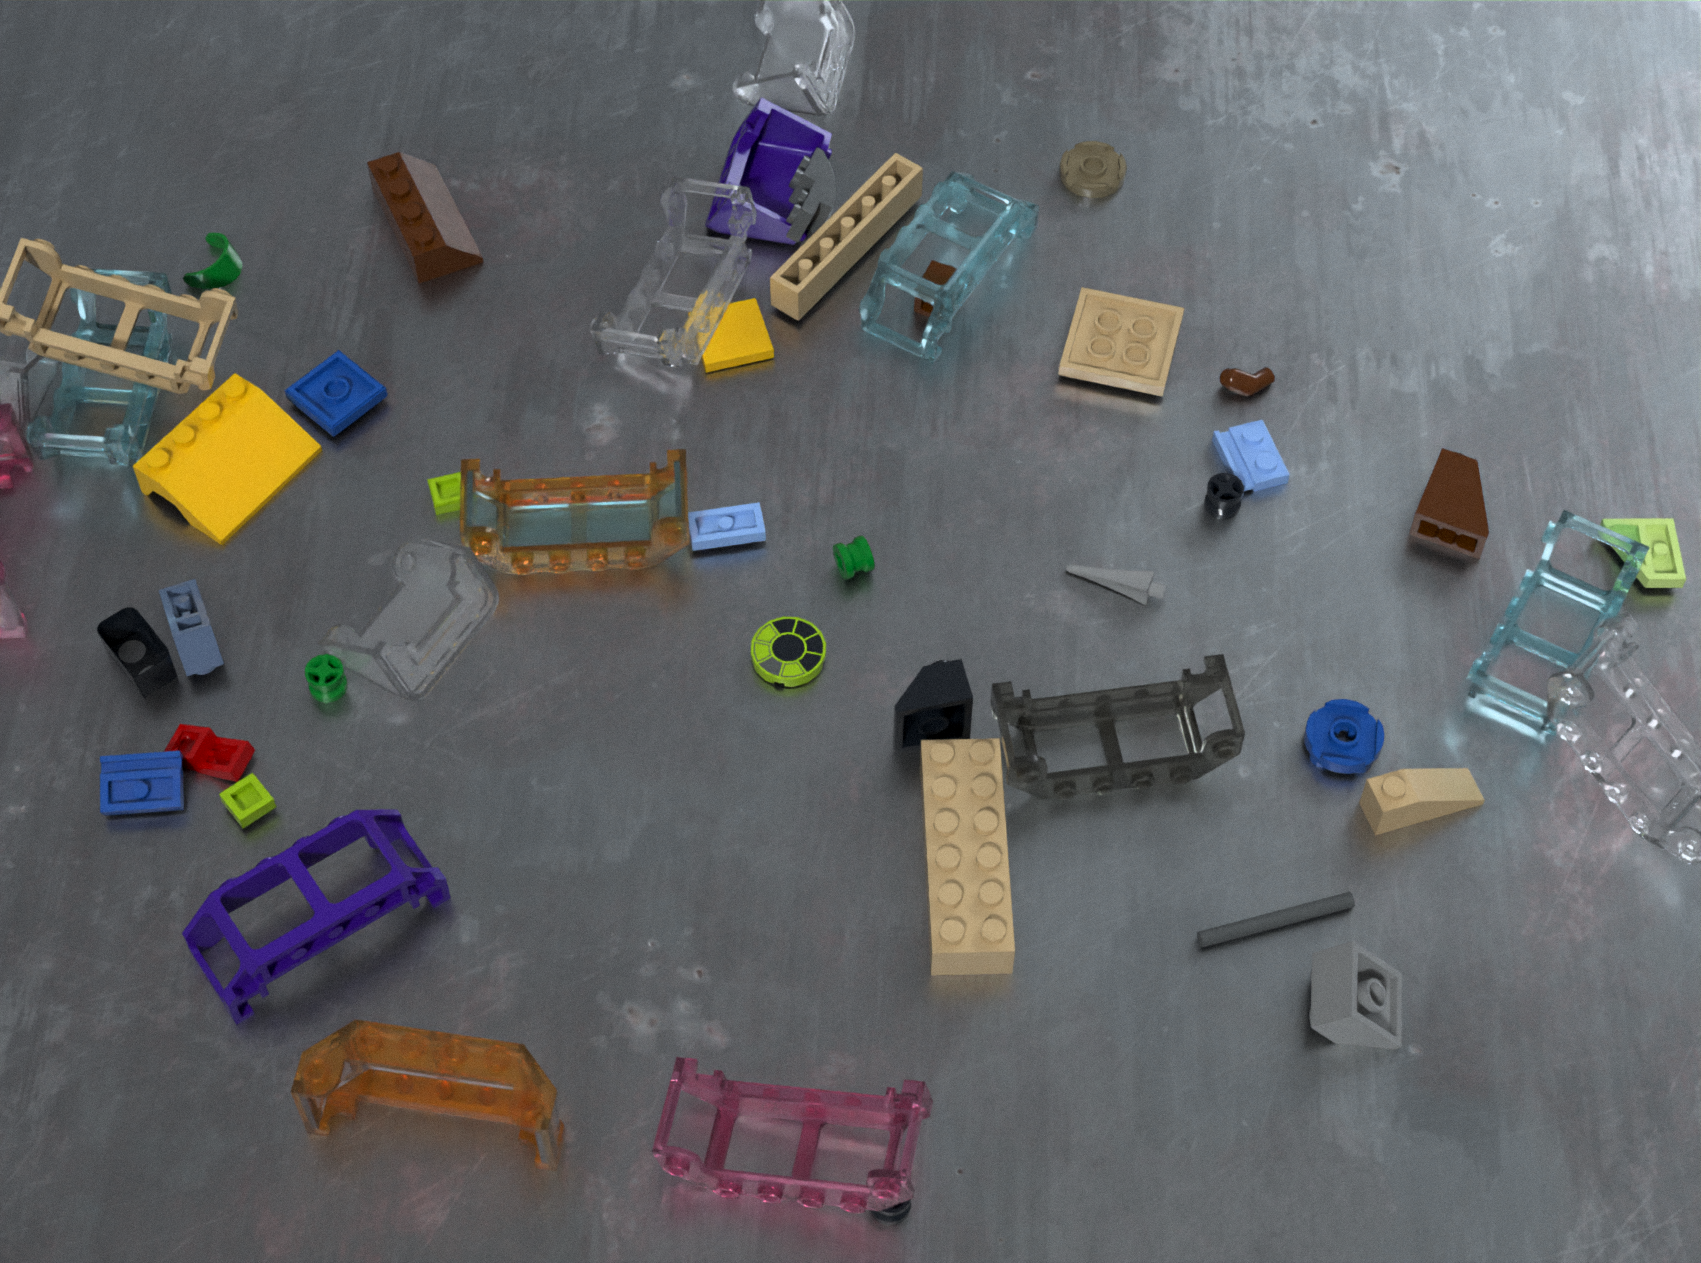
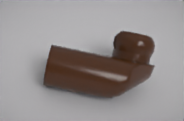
M1264 367L1254 374L1237 368H1227L1220 374L1222 386L1245 397L1251 396L1275 382L1274 373L1268 367Z

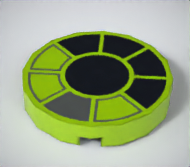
M783 616L769 620L757 630L751 640V661L754 669L765 681L772 684L775 681L777 683H784V687L802 685L819 675L826 658L825 639L822 632L813 623L802 618Z

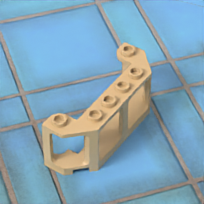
M25 238L20 239L0 289V332L6 336H12L13 334L26 338L30 342L28 349L37 355L177 394L188 393L190 384L197 385L201 390L212 388L216 377L214 372L216 358L230 320L237 319L238 316L236 298L225 290L213 288L211 291H204L198 300L186 294L176 296L165 293L163 289L154 285L140 286L133 284L119 275H110L108 277L97 274L86 266H68L62 264L60 255L55 251L54 245L43 239H34L33 241ZM24 259L52 278L36 321L16 312L14 306L7 305ZM76 288L125 303L124 311L110 347L51 331L68 289ZM143 309H151L199 323L200 326L187 361L178 359L176 365L126 352L137 319ZM219 322L206 360L202 359L200 356L210 329L215 323Z

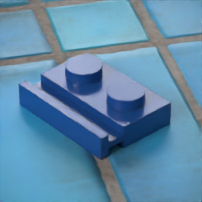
M181 751L100 756V813L107 816L184 810L183 754Z

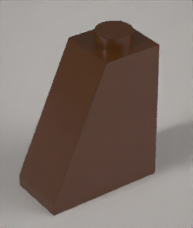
M1442 448L1415 512L1409 535L1480 559L1489 534L1478 460Z

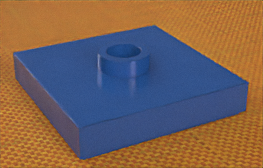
M340 350L284 390L286 398L333 437L388 396L386 387Z

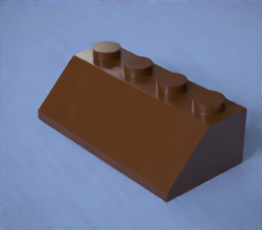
M401 152L367 162L372 190L418 284L484 262L436 165Z

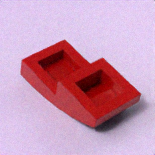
M179 724L164 752L181 751L183 754L182 767L212 777L238 782L255 749L249 741L217 737L209 727Z

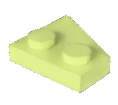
M1673 518L1601 520L1599 525L1600 533L1645 588H1683L1686 575Z

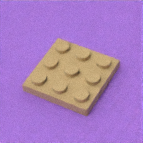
M1081 287L1060 361L1058 375L1163 397L1183 319L1184 308Z

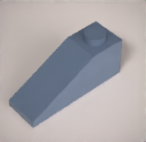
M192 579L158 590L186 676L193 674L204 675L212 672L216 667L224 665L196 580Z

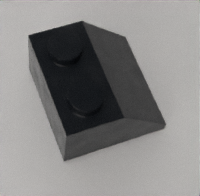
M962 659L953 661L939 660L931 665L923 666L894 706L893 749L895 754L920 749L921 740L970 739L973 695Z

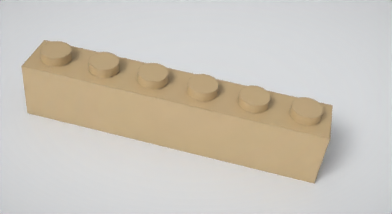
M897 153L888 159L770 277L771 305L799 321L922 196L923 168Z

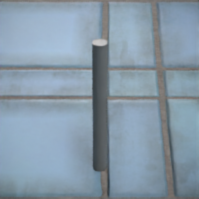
M1346 892L1197 932V938L1200 946L1203 948L1353 908L1355 901L1352 893Z

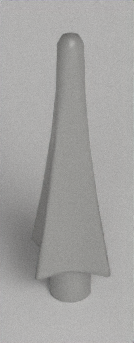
M1074 564L1066 566V571L1104 585L1147 606L1150 596L1164 599L1167 591V585L1153 582L1154 571L1104 569Z

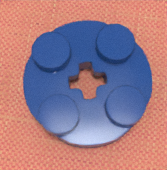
M1335 699L1326 702L1323 708L1317 711L1315 709L1310 714L1306 724L1304 743L1310 753V761L1316 767L1326 768L1337 773L1367 772L1379 757L1384 743L1382 723L1379 719L1376 722L1374 717L1368 713L1369 708L1359 702L1348 699ZM1340 730L1347 731L1348 737L1354 738V740L1343 742L1335 736L1339 735Z

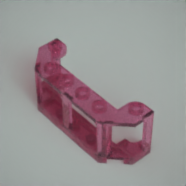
M676 1057L652 1149L653 1155L666 1173L678 1176L727 1199H739L740 1196L757 1197L760 1201L769 1204H779L782 1200L794 1201L812 1209H820L823 1205L838 1206L844 1211L855 1214L864 1213L865 1210L881 1211L914 1198L915 1189L911 1182V1171L921 1122L930 1117L933 1099L926 1082L904 1080L901 1094H897L895 1088L887 1087L886 1095L880 1096L727 1080L722 1070H714L713 1075L697 1074L696 1071L699 1063L697 1059ZM681 1088L684 1092L704 1100L717 1108L704 1163L696 1153L690 1150L667 1146ZM747 1115L795 1120L803 1123L791 1176L723 1169L734 1123L739 1116ZM833 1124L889 1131L890 1138L883 1169L869 1171L866 1179L867 1185L810 1179L822 1127ZM908 1127L900 1169L896 1171L903 1134Z

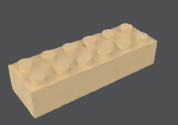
M1000 738L921 740L920 782L931 976L1012 974L1015 942Z

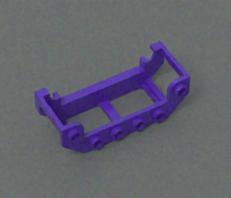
M397 809L355 810L346 816L343 815L333 819L327 827L313 835L298 839L292 847L278 855L261 860L255 868L243 875L223 882L218 889L209 894L182 932V935L191 955L237 1025L254 1015L248 1000L257 994H260L262 998L268 996L269 992L266 985L407 902L415 909L420 906L419 899L425 896L432 907L436 908L451 899L445 876L438 867L431 866L406 830L402 816ZM364 836L371 848L380 850L391 866V871L336 904L330 903L307 869ZM401 838L421 868L407 866L391 843ZM292 878L314 911V916L262 948L252 949L234 924L229 913ZM223 937H225L240 961L237 973L225 989H223L201 954L217 944Z

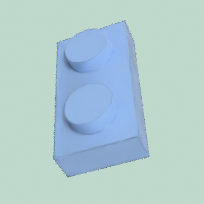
M760 502L687 513L692 551L766 541V531Z

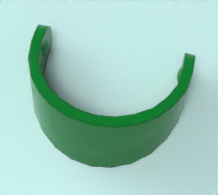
M208 233L205 237L206 242L213 247L224 249L223 253L211 266L198 272L186 273L183 277L187 285L207 290L231 284L242 271L241 257L228 238L221 233Z

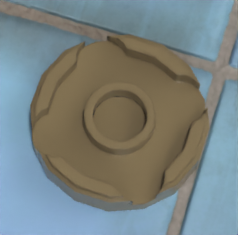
M1098 141L1080 142L1075 144L1074 149H1071L1069 152L1067 149L1062 155L1059 166L1060 179L1065 187L1076 195L1087 198H1104L1116 193L1123 186L1127 172L1124 156L1121 153L1119 156L1111 145Z

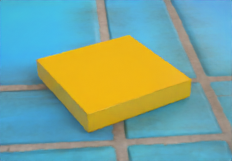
M756 298L688 312V321L706 373L774 358V349Z

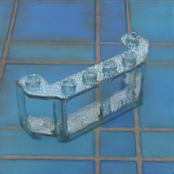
M952 171L944 182H938L926 204L922 203L918 207L911 223L900 229L896 241L890 249L886 248L881 253L874 277L859 307L861 330L933 364L942 353V348L937 346V341L944 332L949 333L952 330L953 316L1015 236L1020 239L1023 237L1030 239L1037 230L1039 205L1029 200L1011 197L978 182L969 173ZM974 188L1008 203L1007 206L976 192ZM969 203L998 216L986 233L979 237L950 225L939 218L949 206L952 212L960 214ZM929 231L970 250L968 256L944 285H937L901 268ZM887 283L933 306L932 313L922 334V344L875 322L885 302V286Z
M90 268L97 274L108 277L110 275H119L126 278L130 283L154 285L163 289L165 293L172 294L166 273ZM71 288V301L76 303L81 317L77 332H73L72 337L97 344H111L118 325L96 322V294ZM148 309L147 312L151 321L150 327L135 326L128 346H143L142 356L168 363L172 349V333L167 331L168 314ZM63 362V379L60 388H56L54 391L52 415L48 417L38 415L35 417L34 422H30L27 427V441L29 444H32L37 459L46 460L58 455L108 458L111 465H127L129 460L141 459L160 389L134 382L132 390L83 387L87 368ZM80 403L127 405L123 423L115 424L114 428L106 427L104 437L68 434L75 408Z
M1566 510L1562 512L1557 523L1550 520L1541 538V541L1547 544L1542 558L1535 571L1527 569L1518 588L1523 591L1521 597L1513 596L1505 611L1504 616L1509 618L1506 625L1498 623L1489 642V644L1494 645L1491 653L1484 650L1480 658L1476 657L1467 675V679L1473 681L1468 693L1469 697L1475 699L1479 694H1482L1541 721L1543 723L1541 730L1554 736L1562 727L1620 613L1627 594L1650 548ZM1564 528L1577 530L1618 548L1628 555L1611 590H1602L1551 566V557L1563 534ZM1538 587H1546L1599 612V616L1580 653H1572L1519 628L1518 622ZM1508 644L1522 647L1564 666L1570 671L1552 703L1491 676L1496 663Z

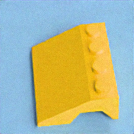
M234 373L133 465V469L143 494L148 496L153 491L173 503L190 525L223 545L322 451V447L265 392Z

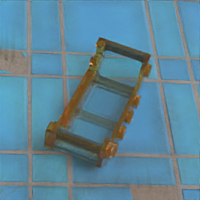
M686 449L667 450V466L657 469V462H649L650 473L517 480H502L501 469H493V476L487 477L480 471V459H462L459 533L463 553L504 574L517 575L540 572L566 573L568 571L582 570L599 572L606 569L623 568L638 570L644 567H655L690 544Z

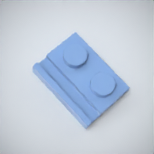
M1263 420L1229 427L1228 431L1222 433L1219 430L1213 432L1212 441L1227 473L1237 476L1242 481L1244 491L1253 489L1255 492L1288 483L1290 474Z

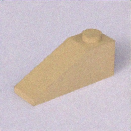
M1468 768L1400 769L1367 779L1359 804L1376 836L1483 805L1485 800Z

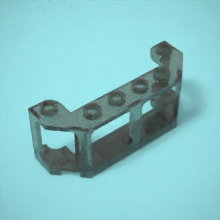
M1224 654L1204 656L1205 671L1201 674L1192 675L1190 669H1183L1181 680L1032 699L1030 689L1022 690V697H1014L1011 681L993 683L990 707L992 717L998 721L1007 763V785L1041 799L1056 798L1058 800H1067L1081 794L1095 793L1104 795L1119 789L1134 788L1142 790L1152 785L1164 783L1185 784L1202 777L1241 753L1245 731ZM1222 688L1233 729L1211 733L1202 742L1193 707ZM1164 715H1175L1179 719L1187 755L1123 762L1114 726L1116 722ZM1008 724L1020 732L1026 756L1015 757ZM1094 725L1098 728L1107 765L1047 773L1046 760L1038 756L1034 740L1035 733Z

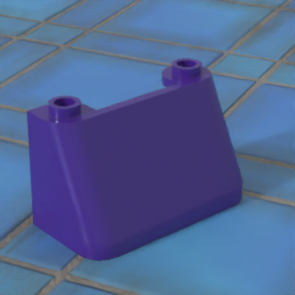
M761 97L732 139L705 227L717 233L794 245L796 242L786 237L792 225L786 222L794 206V204L788 201L794 189L788 186L803 157L806 155L811 158L817 147L824 151L829 160L832 154V149L829 148L832 133ZM805 230L800 239L801 242L806 238L808 230Z

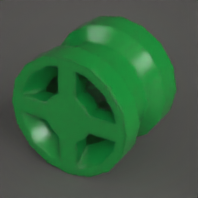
M857 536L853 539L852 543L846 545L841 542L833 545L835 563L843 579H851L859 571L868 573L875 569L872 551L864 536Z
M323 654L312 658L307 663L305 678L314 699L319 702L330 703L339 700L346 693L348 688L347 678L340 659L333 655ZM332 677V680L326 683L327 679Z

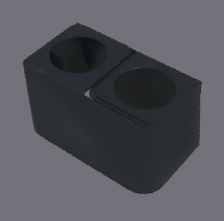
M133 607L123 608L99 623L97 632L106 651L143 698L178 677L167 646L137 609ZM132 640L142 642L146 652L139 661L127 663L120 659L119 649L124 643ZM154 665L153 667L149 668L148 670L144 671L143 673H141V674L139 675V673H140L145 667Z

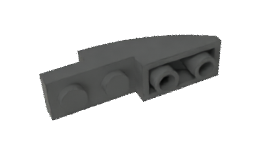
M818 147L811 158L806 155L803 157L788 186L794 189L788 200L794 206L786 222L792 224L786 237L797 243L800 241L805 230L814 234L825 223L836 200L837 190L834 172L824 151Z

